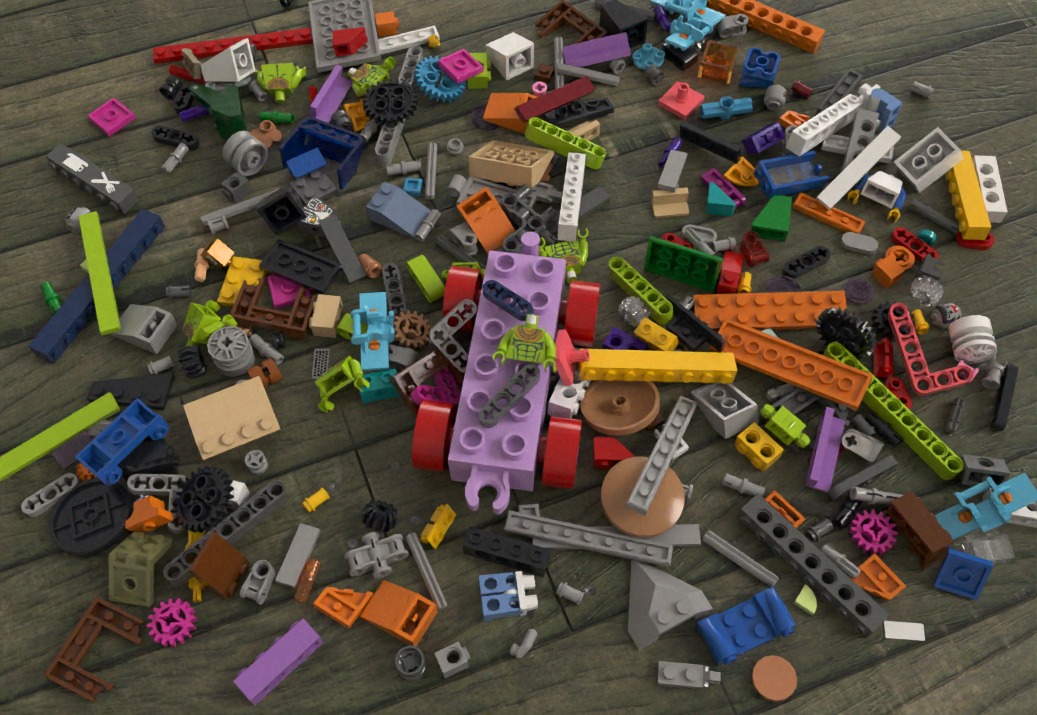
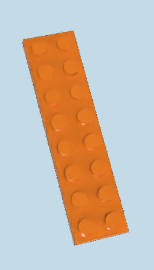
M845 291L703 294L693 296L695 316L701 321L706 322L713 331H719L725 318L756 330H765L767 328L772 330L817 329L815 328L817 325L815 321L826 308L834 307L836 310L837 307H840L842 311L845 308L847 309Z
M725 318L718 331L725 340L724 350L721 353H733L735 362L856 411L873 378V375L727 318ZM710 345L709 352L720 353L713 346Z

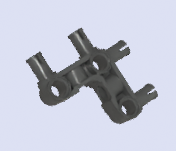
M525 184L515 193H506L502 197V210L509 221H513L520 227L514 233H510L503 241L502 252L522 254L521 237L526 232L537 233L540 238L545 239L548 246L557 244L559 241L547 228V223L557 216V211L549 206L547 210L539 215L522 201L531 194V189Z

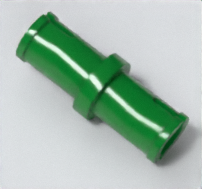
M260 111L259 120L260 122L269 120L274 122V124H294L295 116L293 113Z
M45 282L40 285V290L45 297L46 305L50 307L54 315L62 306L60 297L55 293L52 284Z

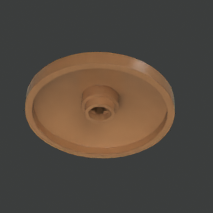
M595 380L586 388L585 396L580 404L583 418L592 429L607 435H627L642 430L656 418L660 409V397L658 389L652 381Z
M632 457L617 463L605 476L601 488V505L607 519L619 531L637 538H652L670 530L680 518L685 501L682 483L676 473L668 467L645 516L625 507L649 457Z

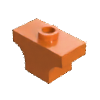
M147 496L134 502V510L131 517L125 521V529L143 533L153 531L157 527L172 522L173 513L165 510L164 501L153 496Z

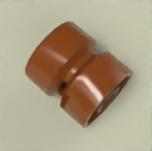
M271 357L261 362V366L255 365L246 370L250 379L260 376L264 388H267L269 383L274 384L283 379ZM268 371L269 375L265 377L263 372Z

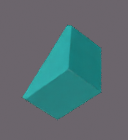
M713 181L710 182L707 193L706 214L732 216L736 203Z

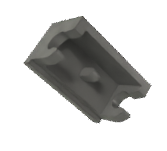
M927 254L922 259L915 277L935 284L941 279L943 273L934 264H939L940 266L945 264L942 260Z

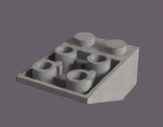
M130 304L119 319L121 330L110 333V335L158 354L178 324L172 313L155 306Z

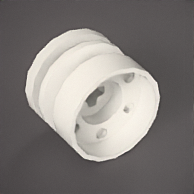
M981 315L962 317L952 322L948 327L956 361L960 362L962 359L965 364L979 363L992 358L997 353L995 338L992 336L991 322L987 317Z

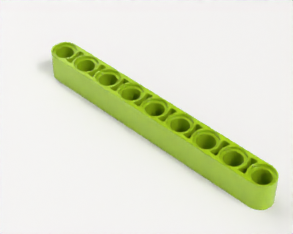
M838 342L830 343L823 353V356L872 374ZM873 375L862 401L886 423L889 422L892 425L891 428L904 438L903 441L942 479H954L964 467L962 460Z

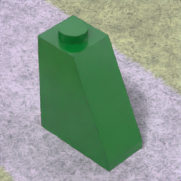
M774 195L753 222L749 236L785 242L789 232L792 197Z

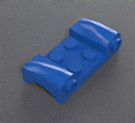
M137 398L79 452L75 458L105 485H112L118 482L122 475V469L118 464L147 436L153 440L163 438L167 434L169 425L159 414L153 412Z
M771 587L718 615L716 613L697 622L695 628L707 643L715 665L719 666L723 663L729 665L737 660L736 657L781 635L783 638L789 636L794 632L793 629L796 624L774 587Z

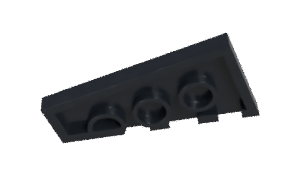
M608 97L586 100V103L574 101L570 105L559 107L543 116L546 122L559 128H564L614 113V106Z
M173 373L94 381L89 390L87 400L94 402L110 392L120 406H129L138 398L150 409L165 410L175 376Z

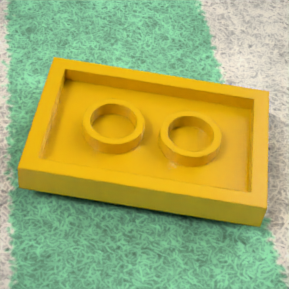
M233 256L217 300L220 306H234L243 281L246 280L247 286L258 285V278H264L265 280L267 272L260 270L259 267L262 260Z

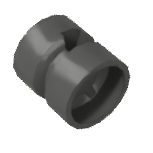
M405 646L396 654L395 664L402 679L407 682H416L423 678L427 666L424 655L416 646Z

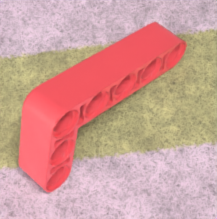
M895 303L890 307L887 315L914 394L926 396L964 386L972 379L973 371L966 365L929 373L908 308L903 303ZM893 310H900L903 316L896 317L893 314ZM899 328H906L909 334L902 335L899 332ZM905 346H912L915 352H906ZM911 364H918L921 367V371H913ZM957 372H964L967 377L966 380L959 379ZM937 377H944L947 384L940 385ZM924 382L927 385V390H920L917 383Z

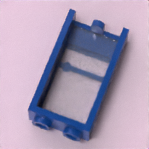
M806 152L800 157L794 154L759 161L754 170V176L758 180L767 200L774 195H787L817 188L823 189L829 177L828 175L818 176L822 170L821 164L813 167L811 161L816 152Z

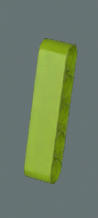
M533 117L529 119L525 131L527 139L568 157V153L586 154L585 166L592 169H599L602 166L606 150L601 146L539 118Z
M613 257L609 260L611 279L658 324L666 326L673 320V305L623 258Z

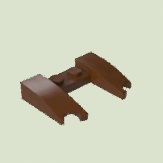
M561 0L535 23V27L540 28V32H538L540 38L554 32L565 23L583 35L573 44L608 36L606 30L565 0Z
M258 278V285L247 286L246 280L243 281L230 313L237 322L236 327L249 329L250 325L284 331L286 332V337L305 340L309 329V319L313 315V303L316 301L317 295H313L312 299L304 294L306 288L300 286L292 311L289 313L257 306L263 289L264 278Z
M455 337L454 339H455V340L458 342V344L461 346V344L459 343L458 339ZM449 344L446 347L448 354H454L457 351L455 344ZM438 347L389 378L404 403L416 418L420 405L413 401L411 393L420 383L447 366L461 388L463 386L465 373L460 372ZM461 351L456 358L461 362L460 367H466L468 359L463 360L460 355L463 354Z
M96 596L43 676L91 702L96 701L94 696L104 689H107V691L112 690L114 685L78 666L103 628L141 645L142 638L138 637L139 626L144 625V621Z

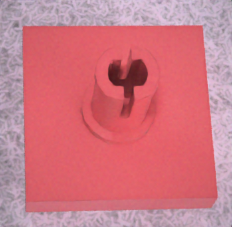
M677 81L659 99L658 105L686 120L704 101L705 96L689 88L687 83Z
M566 329L558 330L555 342V364L564 386H569L573 383L577 362H588L590 354L588 349L575 350Z

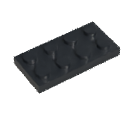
M280 239L276 241L259 264L260 270L296 285L303 286L321 295L326 293L342 269L340 263Z

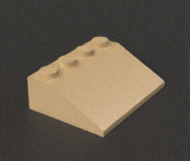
M492 140L469 156V176L482 180H491L493 183H507L509 186H522L525 184L527 187L532 188L540 182L554 155V150Z
M260 376L183 405L195 442L204 461L281 431Z

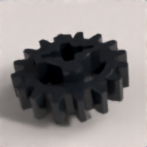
M886 301L885 305L879 304L878 308H875L871 318L874 321L872 327H877L876 333L882 332L883 338L888 335L889 340H892L894 335L887 316L892 305ZM893 310V314L896 317L903 316L900 310ZM910 314L911 320L913 319L914 314ZM899 328V332L902 335H908L909 332L906 328Z

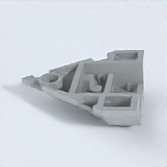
M631 559L627 632L638 650L654 643L661 634L693 617L695 620L713 610L702 590L646 562Z

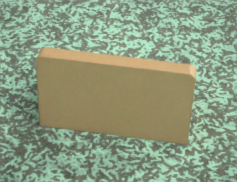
M597 120L591 123L586 121L568 132L590 141L599 136L600 123Z
M677 188L675 192L667 190L652 191L651 205L654 218L689 215L687 204L688 188Z

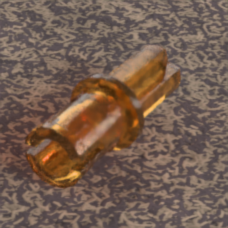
M312 558L308 559L305 571L299 578L301 581L295 594L296 600L301 602L307 601L313 584H316L315 578L321 566L320 561Z

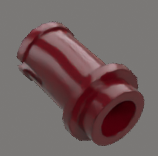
M795 81L791 87L793 93L796 92L809 99L814 90L802 84L801 81Z

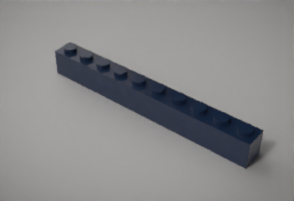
M142 208L106 252L113 290L119 286L126 274L141 259L143 253L152 245L156 237L162 233L165 225L159 215ZM89 273L29 344L28 347L35 356L54 364L74 341L79 332L85 328L92 316L96 314Z

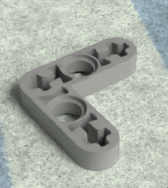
M470 299L461 301L436 323L429 332L432 342L463 373H465L466 367H460L461 362L456 357L461 351L463 354L460 356L463 360H467L469 355L452 335L475 315L477 306ZM464 304H472V311L470 313L466 311L463 314L465 317L463 320L455 313L457 310L461 313L465 309L463 307ZM451 316L458 318L459 322L455 327H450L447 323ZM436 330L438 332L443 331L442 336L445 340L447 337L450 338L442 347L439 344L443 342L439 338H433L435 336L434 331ZM455 344L457 351L454 354H448L446 352L447 345Z
M134 474L129 477L127 481L128 490L134 495L169 496L168 511L173 513V521L168 523V529L173 534H181L186 530L182 528V525L175 527V524H173L176 521L175 515L178 513L174 511L173 502L180 497L176 493L182 491V489H178L177 485L178 482H182L185 485L186 476ZM159 480L165 483V486L161 489H155L152 486L155 481ZM136 481H140L139 488L134 487ZM147 481H149V489H146ZM168 481H171V489H168Z

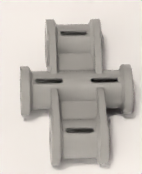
M378 532L364 535L361 541L365 546L350 550L344 555L351 569L349 571L350 576H359L374 570L373 577L376 579L388 576L392 572L388 564L403 560L409 555L402 542L403 536L395 534L379 540L380 534Z

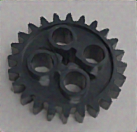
M383 79V83L377 81V86L371 84V89L367 88V93L363 94V110L366 116H369L370 120L374 119L375 123L381 121L382 126L385 122L388 123V126L393 122L397 125L398 121L403 124L404 118L410 120L409 115L414 116V111H417L418 101L415 90L411 89L410 84L405 85V81L400 84L399 79L395 82L392 79L389 82ZM389 92H391L392 96L391 113H389Z
M831 307L830 309L826 308L817 317L815 328L819 329L817 334L822 335L820 340L826 341L825 346L832 342H838L857 360L869 357L874 351L875 343L877 342L874 339L876 334L871 333L873 328L867 327L866 324L868 322H862L861 316L856 317L854 312L848 313L846 308L842 311L840 307H837L836 310L834 307Z
M206 465L204 469L199 467L197 473L192 471L191 479L185 478L186 484L180 485L182 491L176 493L180 497L174 501L178 504L174 508V511L178 512L175 518L179 519L178 524L182 525V528L194 533H203L204 530L210 531V526L217 527V520L223 521L222 514H228L226 507L232 506L229 503V499L234 498V495L230 494L234 490V487L230 486L233 480L229 479L230 475L225 473L224 470L213 465L211 467Z

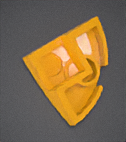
M362 99L360 102L344 104L343 110L347 112L353 124L352 129L354 132L362 131L365 128V124L370 121L369 116H366L363 110Z
M744 157L723 175L728 181L739 186L753 187L760 185L754 176L755 168Z

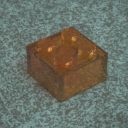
M708 40L700 62L698 77L730 84L740 47Z

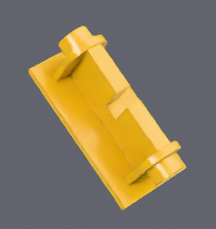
M441 504L440 507L436 508L430 519L435 524L428 523L420 534V540L425 544L429 542L434 549L443 540L446 531L456 516L448 504L445 506Z

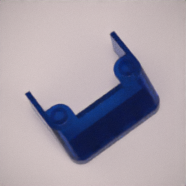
M306 117L301 120L282 143L279 151L283 168L286 169V161L318 148L323 157L341 163L337 169L339 188L343 190L357 172L364 143L363 137L360 134L314 117Z

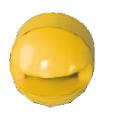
M435 34L427 38L430 48L440 46V41Z

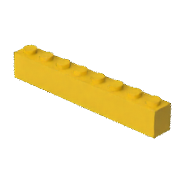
M588 349L590 360L588 362H577L579 380L727 384L733 383L737 373L733 353Z

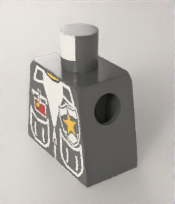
M313 196L304 207L307 217L296 223L300 232L325 237L319 221L331 215H336V211L333 207Z

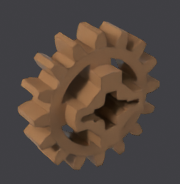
M407 310L406 314L400 312L399 316H395L393 322V329L395 330L394 341H399V347L405 345V348L412 347L415 351L417 346L421 349L424 344L428 343L430 339L429 332L432 326L427 325L428 319L423 320V314L418 316L417 311L411 314Z

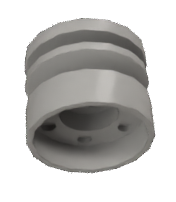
M227 326L218 329L210 336L207 344L208 352L221 374L228 377L241 376L254 365V350L242 329Z

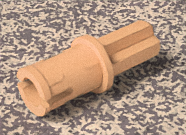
M204 248L198 249L197 260L194 263L196 268L195 280L199 282H204L207 269L209 268L208 261L200 256Z

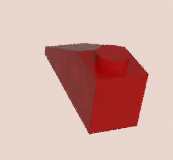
M731 251L725 252L716 294H736L744 254Z

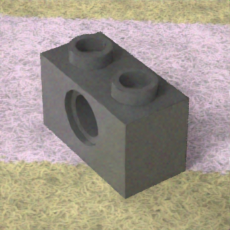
M962 454L961 460L964 467L958 474L962 485L975 486L986 481V478L989 476L996 486L1008 481L1010 472L1004 459Z

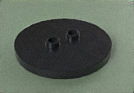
M96 478L76 485L58 501L52 512L49 525L52 540L62 551L77 557L92 556L107 550L127 530L125 529V521L133 513L132 498L128 491L118 482L107 486L100 479Z

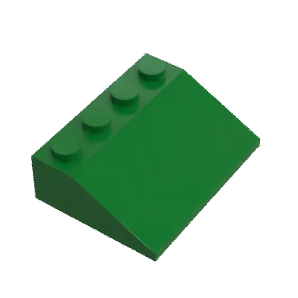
M653 236L649 237L644 271L714 293L723 266V258Z

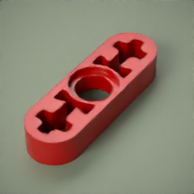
M903 227L894 229L891 241L896 246L908 248L919 263L927 254H931V257L939 259L937 251ZM910 245H917L919 250L912 249Z

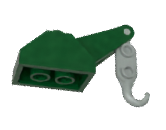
M250 75L239 82L209 81L205 86L194 84L190 87L192 97L210 113L211 117L215 118V121H213L214 129L219 132L220 137L228 140L239 131H247L245 112L238 87L249 84L251 82Z

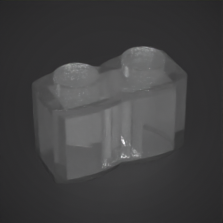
M998 531L990 532L986 536L970 534L961 543L964 553L992 561L993 566L1008 564L1015 559L1008 535L1000 534Z

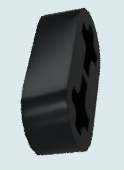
M185 85L178 90L172 103L177 114L190 109L194 100L190 91L191 86Z

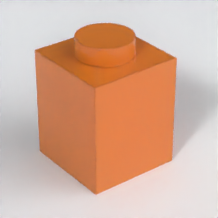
M394 11L375 14L378 37L397 34L396 28L399 27L398 17H394Z
M889 255L875 262L871 275L888 289L900 281L905 270Z

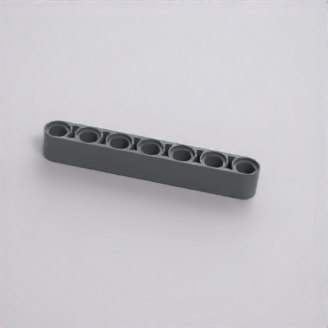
M281 481L269 483L221 521L217 527L211 529L168 563L163 570V575L171 587L177 588L194 577L189 571L192 564L188 562L190 559L197 557L212 531L233 545L282 506L288 498L284 483ZM276 491L282 492L280 495H273ZM259 504H265V507L262 509L256 508ZM249 517L246 522H240L241 518ZM227 530H231V531H232V533H231L230 535H228V536H223V533H224L225 531H227ZM174 572H180L176 578H170Z

